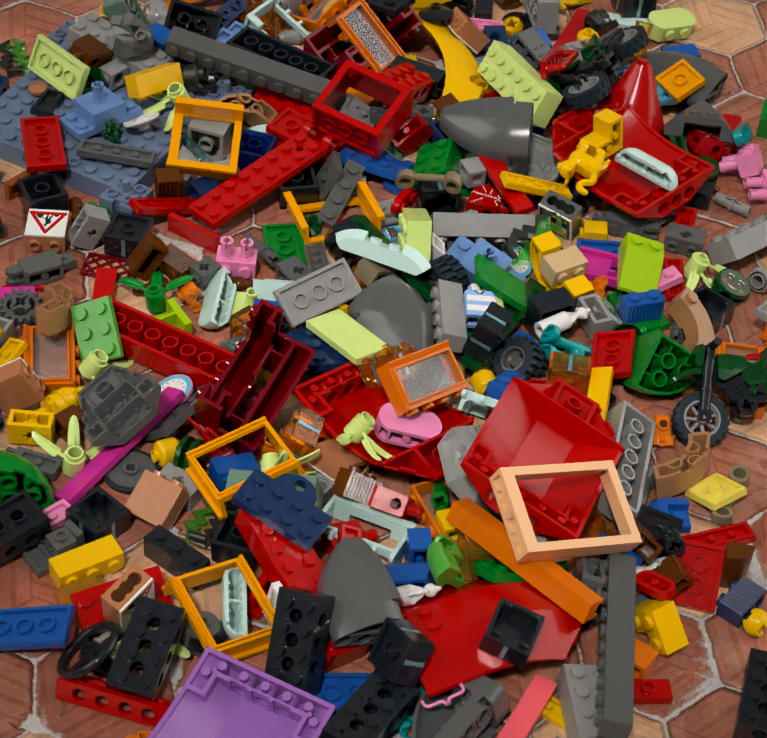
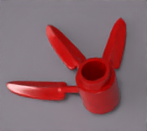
M186 417V420L196 428L198 434L203 437L206 443L214 440L207 432L215 439L219 437L211 427L206 426L205 430L207 432H205L193 419ZM223 445L207 454V458L203 461L209 469L210 458L234 455L236 453L231 446L226 447V445Z

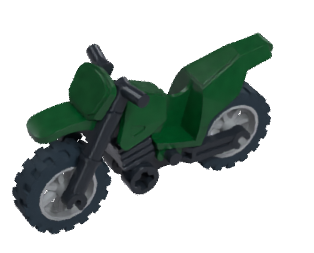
M633 25L623 29L620 27L601 43L595 33L580 52L584 61L579 59L570 64L565 70L559 73L553 72L545 79L563 96L558 106L563 107L566 105V108H569V110L591 108L593 104L598 103L597 101H601L603 97H606L609 94L608 92H611L612 85L618 81L615 71L621 70L634 57V53L640 52L649 43V37L644 26Z
M716 337L706 346L699 344L694 347L690 356L689 370L677 374L666 383L667 387H670L682 380L696 379L695 392L689 393L682 398L672 411V430L676 432L675 436L678 440L681 439L682 443L687 446L688 434L695 433L693 432L695 428L700 429V432H705L704 426L712 430L710 432V447H712L727 434L728 426L730 425L729 415L733 421L743 422L756 412L757 406L767 404V347L760 352L759 361L756 363L749 362L740 355H715V349L722 344L720 337ZM714 390L719 395V397H717L716 395H712ZM689 409L692 412V417L686 416ZM711 418H714V426L709 423Z

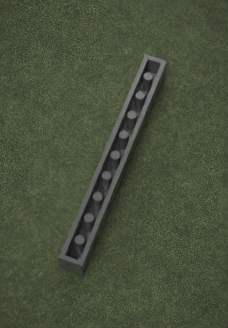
M173 26L166 40L165 54L205 66L208 69L309 104L315 102L331 81ZM347 90L333 109L340 111L346 98Z
M611 553L608 554L607 560L603 559L606 579L601 596L604 600L600 604L602 607L598 615V621H601L597 636L601 640L597 647V654L600 657L597 661L596 671L600 672V674L597 676L595 685L599 692L595 699V707H598V710L595 714L594 725H598L597 736L604 738H628L633 727L636 557Z

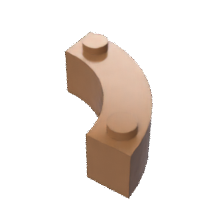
M247 93L228 94L216 100L217 102L244 105L243 121L251 127L269 124L278 114L267 102L251 97V94Z
M62 282L44 286L45 303L35 307L37 331L46 334L48 337L58 336L59 332L65 330L73 323L70 307L74 306L72 289Z
M686 287L672 299L665 310L673 317L679 329L684 331L686 338L683 341L684 347L692 352L696 345L704 344L706 346L715 339L711 320L697 294Z
M709 431L688 434V444L681 458H674L662 464L652 465L653 487L657 499L672 497L687 491L699 483L706 475L711 462Z

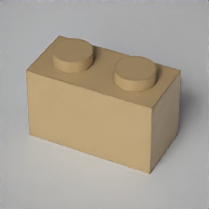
M574 245L543 256L539 271L549 284L554 286L585 274L589 261L578 247Z

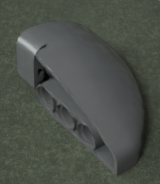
M649 51L641 57L649 60L653 68L654 77L681 59H684L706 79L704 86L680 101V104H684L686 99V104L689 106L704 100L711 106L719 98L728 77V73L713 66V62L689 54L673 51Z
M489 97L466 100L443 107L440 113L439 126L452 141L474 154L504 162L508 161V156H510V159L528 160L533 130L534 103L521 101L514 103V97Z
M392 274L373 282L362 290L348 307V315L389 345L390 350L396 355L400 354L398 349L400 346L403 347L406 356L434 345L432 320L425 301L415 288L397 275ZM421 361L411 365L417 369Z
M361 537L342 539L325 561L317 587V592L335 596L329 634L335 647L374 644L386 617L404 620L398 603L393 601L398 600L400 594L380 558Z
M481 676L463 684L465 692L452 698L451 704L447 706L439 704L432 708H424L421 700H424L427 705L439 700L447 702V698L461 691V687H455L432 698H429L426 692L423 691L413 716L412 738H494L497 735V731L494 728L510 712L506 690L497 681Z

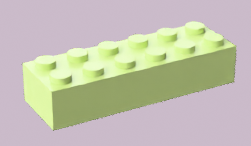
M497 40L493 41L477 70L502 97H514V103L516 101L533 102V125L544 129L563 98L545 79H541V75L514 48Z

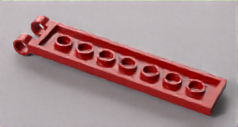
M307 122L304 124L302 131L188 205V212L215 230L327 153L334 151L338 147L339 139L331 134H327L322 139V143L316 142L313 139L318 135L319 127L312 122Z

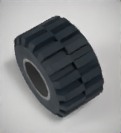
M448 254L430 261L429 263L432 268L421 273L434 287H436L438 279L462 284L464 294L470 285L468 274L457 258Z
M515 335L513 338L510 336L507 338V341H501V345L495 348L496 353L493 354V362H490V367L493 368L491 371L495 377L506 370H514L519 372V375L526 377L525 381H530L531 378H545V370L548 369V364H546L548 357L545 355V351L528 337Z

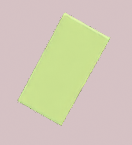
M38 34L27 66L28 69L60 92H63L72 101L74 98L82 95L91 69L43 34Z
M340 309L306 320V327L355 365L367 362L373 356L377 358L390 352L389 345Z

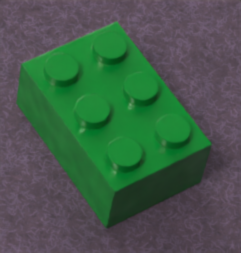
M444 138L431 144H424L419 147L413 171L415 173L442 175L449 171L458 173L459 163L463 154L458 145L450 138ZM415 181V184L413 185V187L416 190L418 181Z

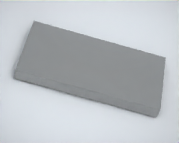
M343 257L273 291L272 294L280 308L284 310V315L293 329L305 323L306 320L320 316L354 299L362 289Z

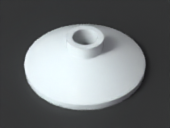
M159 112L136 117L124 122L123 127L138 128L139 131L150 128L149 123L159 116Z

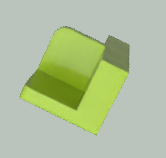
M174 298L167 299L166 312L153 317L192 334L191 320Z

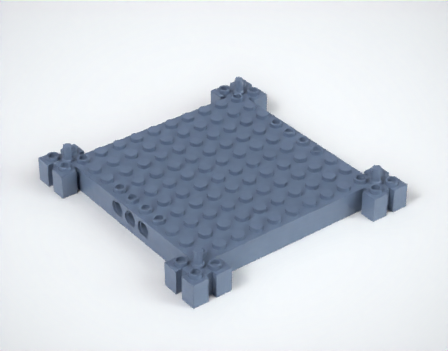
M67 19L60 25V29L54 30L47 38L69 53L71 47L68 46L67 28L76 23V21ZM31 70L0 96V159L26 170L20 118L39 117L30 114V108L40 97L30 94L28 86L32 82L39 81L45 83L47 88L57 90ZM220 78L217 81L216 88L205 89V91L191 92L184 85L190 97L194 99L216 101L228 94L237 93L251 94L252 97L251 89L241 85L233 87V82L229 79ZM126 84L112 91L114 94L123 93L128 97ZM64 95V99L50 116L58 115L61 118L68 113H73V101ZM150 97L143 101L130 98L142 107L143 110L160 102ZM170 101L165 104L166 108L159 111V116L149 123L150 128L139 131L138 128L123 127V123L120 124L121 129L118 130L122 134L120 143L110 142L108 137L103 138L101 132L86 138L157 151V158L152 169L77 156L76 149L80 141L60 126L67 169L55 171L61 184L99 199V207L106 206L112 216L115 211L137 215L128 205L130 198H153V189L150 187L155 183V169L166 168L165 163L169 154L172 129L164 132L163 129L170 112L174 109L173 103ZM183 118L179 148L184 145L188 149V125L192 118Z

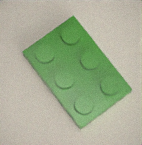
M107 295L70 307L82 361L90 351L95 349L103 350L108 356V361L125 357L111 296Z

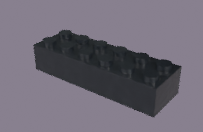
M249 26L244 27L226 42L228 45L329 80L336 74L335 64Z

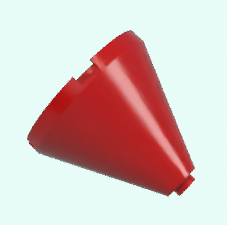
M638 58L612 87L611 92H608L609 94L603 98L599 105H612V108H621L624 105L631 104V108L662 136L665 124L653 68L649 60Z

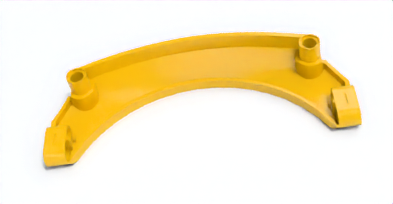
M330 0L317 13L321 16L337 0ZM411 5L412 8L415 10V12L418 14V12H419L421 9H420V8H414V5ZM421 19L423 24L419 27L436 42L444 57L446 77L442 97L452 93L459 102L482 98L485 93L491 92L489 83L477 71L479 68L477 60L450 28L441 21L434 22ZM436 110V120H439L440 113Z

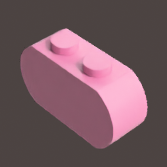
M391 402L380 408L375 420L374 433L382 442L411 448L440 434L442 423L436 414L423 411L422 409H418L419 412L410 417H407L406 414L397 417Z

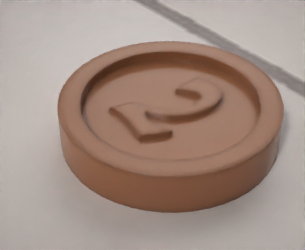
M39 81L32 82L28 86L29 93L35 96L42 95L47 89V85Z

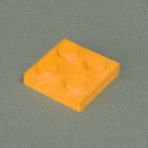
M681 59L656 76L655 82L676 103H679L704 86L706 79L689 63Z

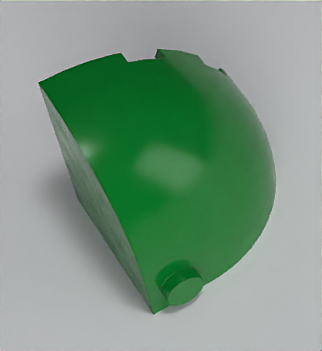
M662 332L637 336L632 377L622 378L623 384L632 390L648 395H670L684 391L691 384H695L696 379L682 380L670 387H667L666 383L677 374L689 370L691 351Z
M0 450V503L23 489L29 493L42 510L56 503L50 482L34 463L15 453Z

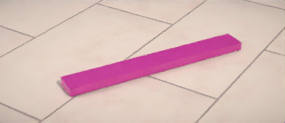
M167 386L160 393L158 413L152 419V422L142 428L125 445L105 446L54 495L57 502L64 498L70 505H73L80 500L185 397L184 391Z

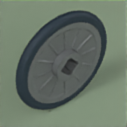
M131 449L103 476V479L108 486L116 491L132 493L145 469L152 473L154 469L160 472V466L158 462L154 463L149 453Z

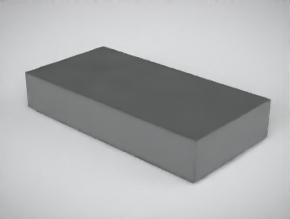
M41 542L19 554L38 579L49 574L48 559L52 558V555Z

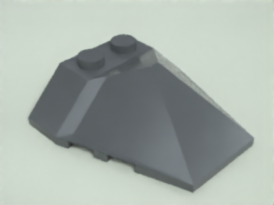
M700 100L679 112L663 126L664 135H683L684 127L692 128V126H698L707 130H715L719 141L735 143L732 133L733 129L723 116L704 100Z
M108 365L78 392L80 409L83 411L82 422L85 424L84 435L94 446L125 445L157 416L161 386L151 375L146 374L144 376L137 371L130 372L120 366Z

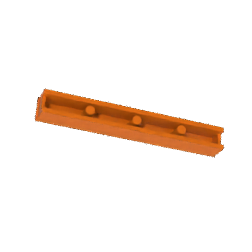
M469 497L453 501L446 518L448 522L582 624L596 618L597 614L595 612L597 607L604 600L602 597L551 559L517 562L505 524Z

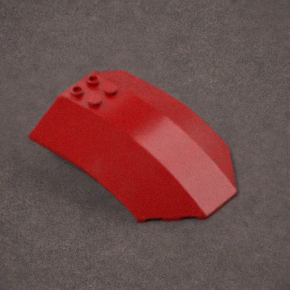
M631 104L624 105L621 108H612V105H598V108L573 109L552 120L553 154L559 162L568 160L571 153L576 150L580 139L593 132V115L607 108L623 116V148L604 159V161L611 160L609 167L599 176L593 186L586 188L603 200L636 218H662L691 200L715 170L714 165L679 148L657 133L631 108ZM625 148L640 149L672 167L678 176V186L670 192L616 162L615 156ZM575 171L573 176L578 181L586 179L581 174Z
M390 350L389 353L377 357L375 360L379 368L399 357ZM370 360L359 365L348 362L296 385L292 391L315 420L335 440L342 433L345 434L344 427L358 413L366 411L376 420L380 408L390 402L383 385L378 386L370 367L372 365ZM404 368L396 370L404 388L414 374L410 368L409 371L411 373L407 376ZM434 402L435 406L425 411L433 412L438 416L442 423L441 433L411 448L382 442L375 435L373 429L368 436L378 446L393 456L385 459L376 453L382 459L381 462L370 456L364 448L362 441L359 444L355 442L349 443L343 447L376 466L437 481L444 477L437 444L450 428L473 425L475 416L469 417L446 402L440 405Z
M513 377L473 441L460 466L481 495L484 503L496 513L501 514L489 479L499 468L613 460L616 466L625 449L613 437L615 432L609 421H604L601 416L602 409L600 405L565 381L555 380L552 383L540 378H531L530 381H524L520 377ZM599 475L517 480L534 533L566 540L579 538L591 510L603 489Z
M482 577L464 579L466 584L460 588L444 584L434 597H427L425 595L415 605L400 608L404 620H408L435 644L418 679L429 698L458 687L460 683L465 684L489 673L514 666L478 649L501 597L546 617L526 663L562 659L567 662L571 646L575 645L582 626L581 622L528 582L492 583Z

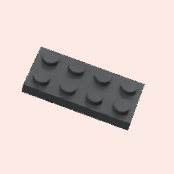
M201 386L195 387L190 397L180 405L175 406L142 438L143 441L154 440L156 442L163 437H173L178 432L176 429L188 424L189 422L186 420V417L190 418L195 414V409L193 408L197 400L195 396Z

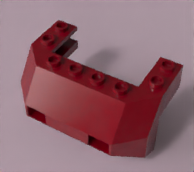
M409 6L392 20L388 15L374 12L397 43L401 42L403 44L410 38L409 34L412 37L420 31L418 27L423 24V21L412 6ZM355 10L344 18L377 62L380 61L378 57L383 59L388 55L387 51ZM339 15L304 39L303 50L335 64L336 73L347 59L357 62L363 67L369 63L368 59L365 60L359 53L360 49L357 44L349 47L345 40H339L338 35L343 31L337 23L330 28L327 26Z
M262 298L258 305L253 304L248 314L250 318L246 323L248 327L247 336L243 342L239 341L237 343L233 358L229 357L223 366L224 372L222 375L218 373L214 379L212 390V382L208 381L204 388L201 386L195 396L197 400L193 406L195 409L194 418L204 428L206 426L211 427L219 437L263 416L272 425L316 354V350L280 332L284 314L283 309ZM268 371L272 373V376L266 386L262 388L258 386V383L264 373ZM262 427L226 444V446H231L233 450L239 453L256 451L265 437L264 429Z

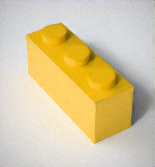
M179 62L164 63L124 76L128 97L135 98L137 101L147 100L149 95H162V91H167L168 86L173 82L184 84Z
M111 534L49 558V575L61 593L72 590L77 586L95 581L102 576L124 568V552Z

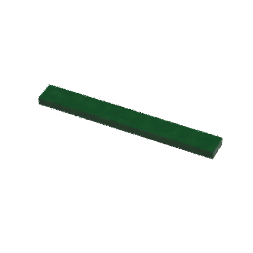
M352 215L358 228L368 231V238L374 236L382 239V243L388 245L391 243L365 215ZM396 269L427 302L433 303V299L430 298L433 285L421 273L415 276Z
M531 277L525 283L526 306L528 296L545 292L547 287ZM509 304L505 306V309L514 313L511 318L514 322L511 327L507 325L503 332L505 334L503 340L511 334L525 317L526 309L520 312ZM467 354L459 362L474 373L481 370L486 362L484 364L480 363Z

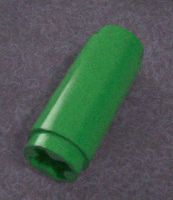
M438 483L431 489V504L434 508L441 510L446 508L449 503V491L446 485Z

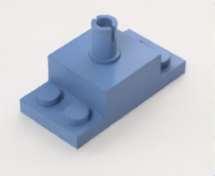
M95 81V83L91 84V92L73 99L74 112L59 118V122L63 129L81 141L82 138H89L107 129L105 122L110 121L112 118L116 119V124H122L143 115V108L123 93L114 94L104 86L102 81Z
M461 234L445 253L457 258L463 265L470 280L469 284L475 283L474 257L478 253L521 281L525 282L526 280L525 277L510 268L513 261L512 258L481 237L476 243H473ZM503 301V305H504V308H505V306H506L508 303H506V302Z

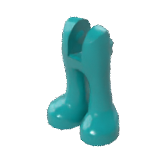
M549 324L544 329L540 342L545 344L540 345V347L548 357L547 362L556 360L568 364V355H574L573 367L585 370L590 369L591 361L584 359V356L591 357L592 349L590 347L561 337L560 328L554 324ZM555 346L569 351V354L556 349Z

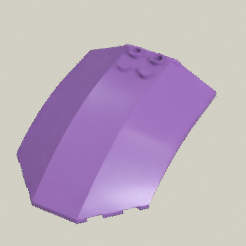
M207 646L180 692L147 738H320L322 728L331 719L336 706Z

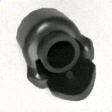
M594 9L584 17V27L593 29L598 35L608 33L619 26L617 20H611L609 14L604 9Z
M194 63L182 67L184 85L191 92L205 91V89L217 87L213 75H207L205 66L199 67L198 64Z

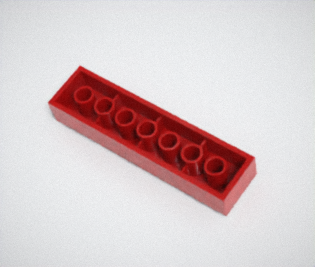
M112 299L124 356L168 377L176 374L186 375L192 380L193 388L206 385L208 381L213 383L218 373L222 375L224 372L223 366L229 357L233 358L235 354Z
M240 508L234 523L269 582L280 581L283 587L295 586L317 592L323 563L313 547L309 552H306ZM328 634L322 671L325 672L362 658L369 645L335 647L330 634Z

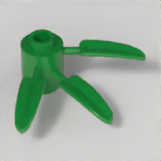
M155 271L152 274L151 285L147 288L143 287V282L129 277H122L118 282L135 290L140 289L144 291L147 310L153 315H159L166 310L165 293L195 279L193 275H185L176 278L166 284V289L162 287L161 271Z

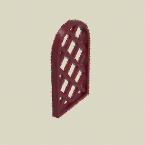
M94 252L88 253L79 272L82 276L95 278L96 273L94 270L97 267L109 265L110 268L119 269L122 267L124 270L119 273L117 272L118 278L116 282L122 278L121 275L126 273L128 275L126 277H133L129 269L125 267L127 266V259ZM104 259L105 263L100 264L98 262L99 260ZM95 262L97 266L91 268L89 264ZM118 262L119 265L113 267L112 263Z

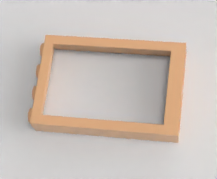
M613 460L502 467L489 478L517 562L631 552L642 542ZM599 475L620 535L537 543L517 480Z

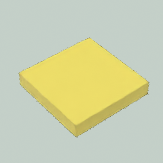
M719 473L701 480L695 486L685 491L686 497L713 511L747 495L746 487Z

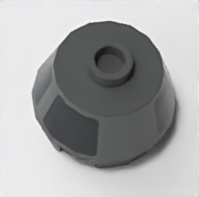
M198 611L216 644L224 643L226 633L217 616L211 612ZM187 619L179 640L191 654L199 656L200 659L205 650Z

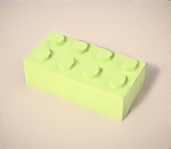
M402 208V213L398 215V225H400L401 233L398 232L397 244L401 246L402 250H404L406 245L413 247L430 261L432 220L427 210L421 208Z

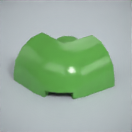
M443 534L438 535L429 544L426 553L429 570L437 586L450 584L460 588L466 584L458 566L459 563L464 561L463 555L455 540Z

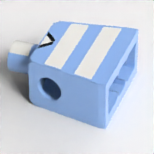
M476 283L470 284L463 294L466 328L476 327L492 301L498 304L493 292L480 290V286Z

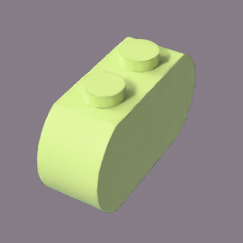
M681 7L650 12L644 28L648 37L657 42L686 39L690 37L696 18L690 11Z

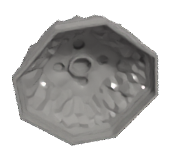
M532 133L528 160L510 159V156H508L509 160L504 162L511 173L556 183L562 177L559 170L556 169L559 160L553 154V140ZM524 192L527 196H528V195L536 196L535 194H531V193H526V192Z
M470 425L450 428L437 444L447 486L460 500L469 497L487 512L498 514L484 503L481 495L460 466L482 427L476 428Z

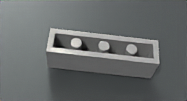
M438 279L436 287L433 286L430 293V298L433 299L431 311L434 312L432 322L435 326L434 339H436V344L449 339L451 351L461 353L467 340L462 284Z

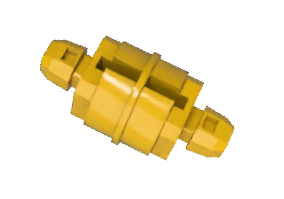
M84 386L76 388L61 387L58 390L52 391L44 397L43 401H40L41 407L35 411L57 414L73 404L80 408L78 392Z

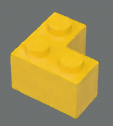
M607 108L593 115V132L581 138L589 142L586 154L595 157L594 153L599 147L605 150V159L623 148V116Z
M647 599L635 606V632L647 633L649 645L659 651V655H669L689 644L674 601Z

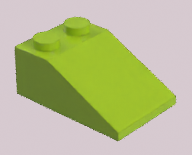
M627 232L618 247L617 289L628 293L646 292L650 289L657 290L664 260V244Z

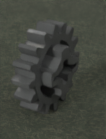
M22 287L19 288V291L13 288L11 294L5 292V298L0 297V317L13 320L14 326L19 324L20 328H23V324L31 326L32 321L36 323L35 307L44 304L42 297H38L37 291L31 293V288H28L26 291H23Z

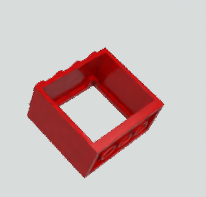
M347 59L312 104L313 124L319 127V132L325 135L331 134L338 138L340 142L378 159L412 113V88ZM349 87L390 105V108L375 128L333 109Z

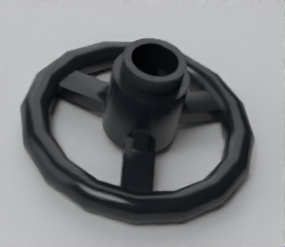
M102 621L93 624L77 635L63 650L57 662L56 672L58 675H62L68 680L84 677L90 672L99 677L107 675L113 664L110 654L114 651L120 639L121 629L114 621ZM111 631L110 636L101 643L89 640L90 637L99 632ZM81 645L80 660L66 670L70 657Z

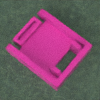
M580 246L579 250L589 261L584 274L587 280L593 281L596 277L605 276L608 279L607 286L617 288V272L610 269V267L618 268V254Z

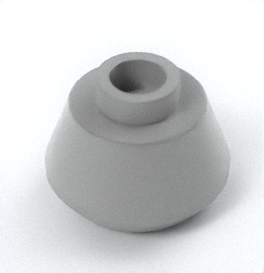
M762 267L753 268L747 276L750 289L758 294L766 293L767 269Z

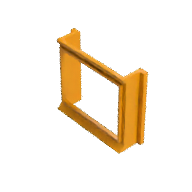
M176 96L166 168L179 167L181 174L229 179L236 175L244 105ZM184 117L235 123L229 165L178 159Z
M359 181L357 182V197H350L345 207L359 205L364 215L381 231V220L385 219V215L366 182ZM291 191L283 192L287 202V212L292 216L304 240V244L324 243L325 235L309 237V226L302 213L321 210L325 201L297 205Z
M265 416L185 453L189 465L185 469L186 473L219 520L228 517L224 503L231 500L232 496L246 480L219 492L196 458L263 427L266 437L278 453L281 454L284 450L288 452V460L263 472L273 479L290 471H293L294 474L307 475L301 467V462L295 458Z
M240 554L237 558L174 578L167 576L166 584L161 587V590L165 596L174 594L181 608L186 610L187 619L204 650L209 646L232 658L241 660L269 649L275 610L243 554ZM238 567L269 620L271 627L217 645L186 589L223 577L226 569Z

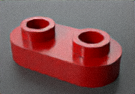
M413 187L404 189L393 200L390 212L398 216L399 213H402V208H408L411 204H415L418 198L417 190Z
M644 570L636 575V587L639 591L662 601L670 600L676 595V586L673 580L652 570Z

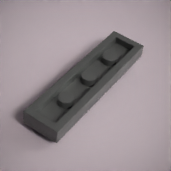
M82 138L76 149V155L152 169L157 158V151Z
M351 159L347 160L342 175L333 186L318 214L317 219L322 220V225L330 228L337 223L366 168L365 166Z
M322 242L303 246L309 274L328 265Z

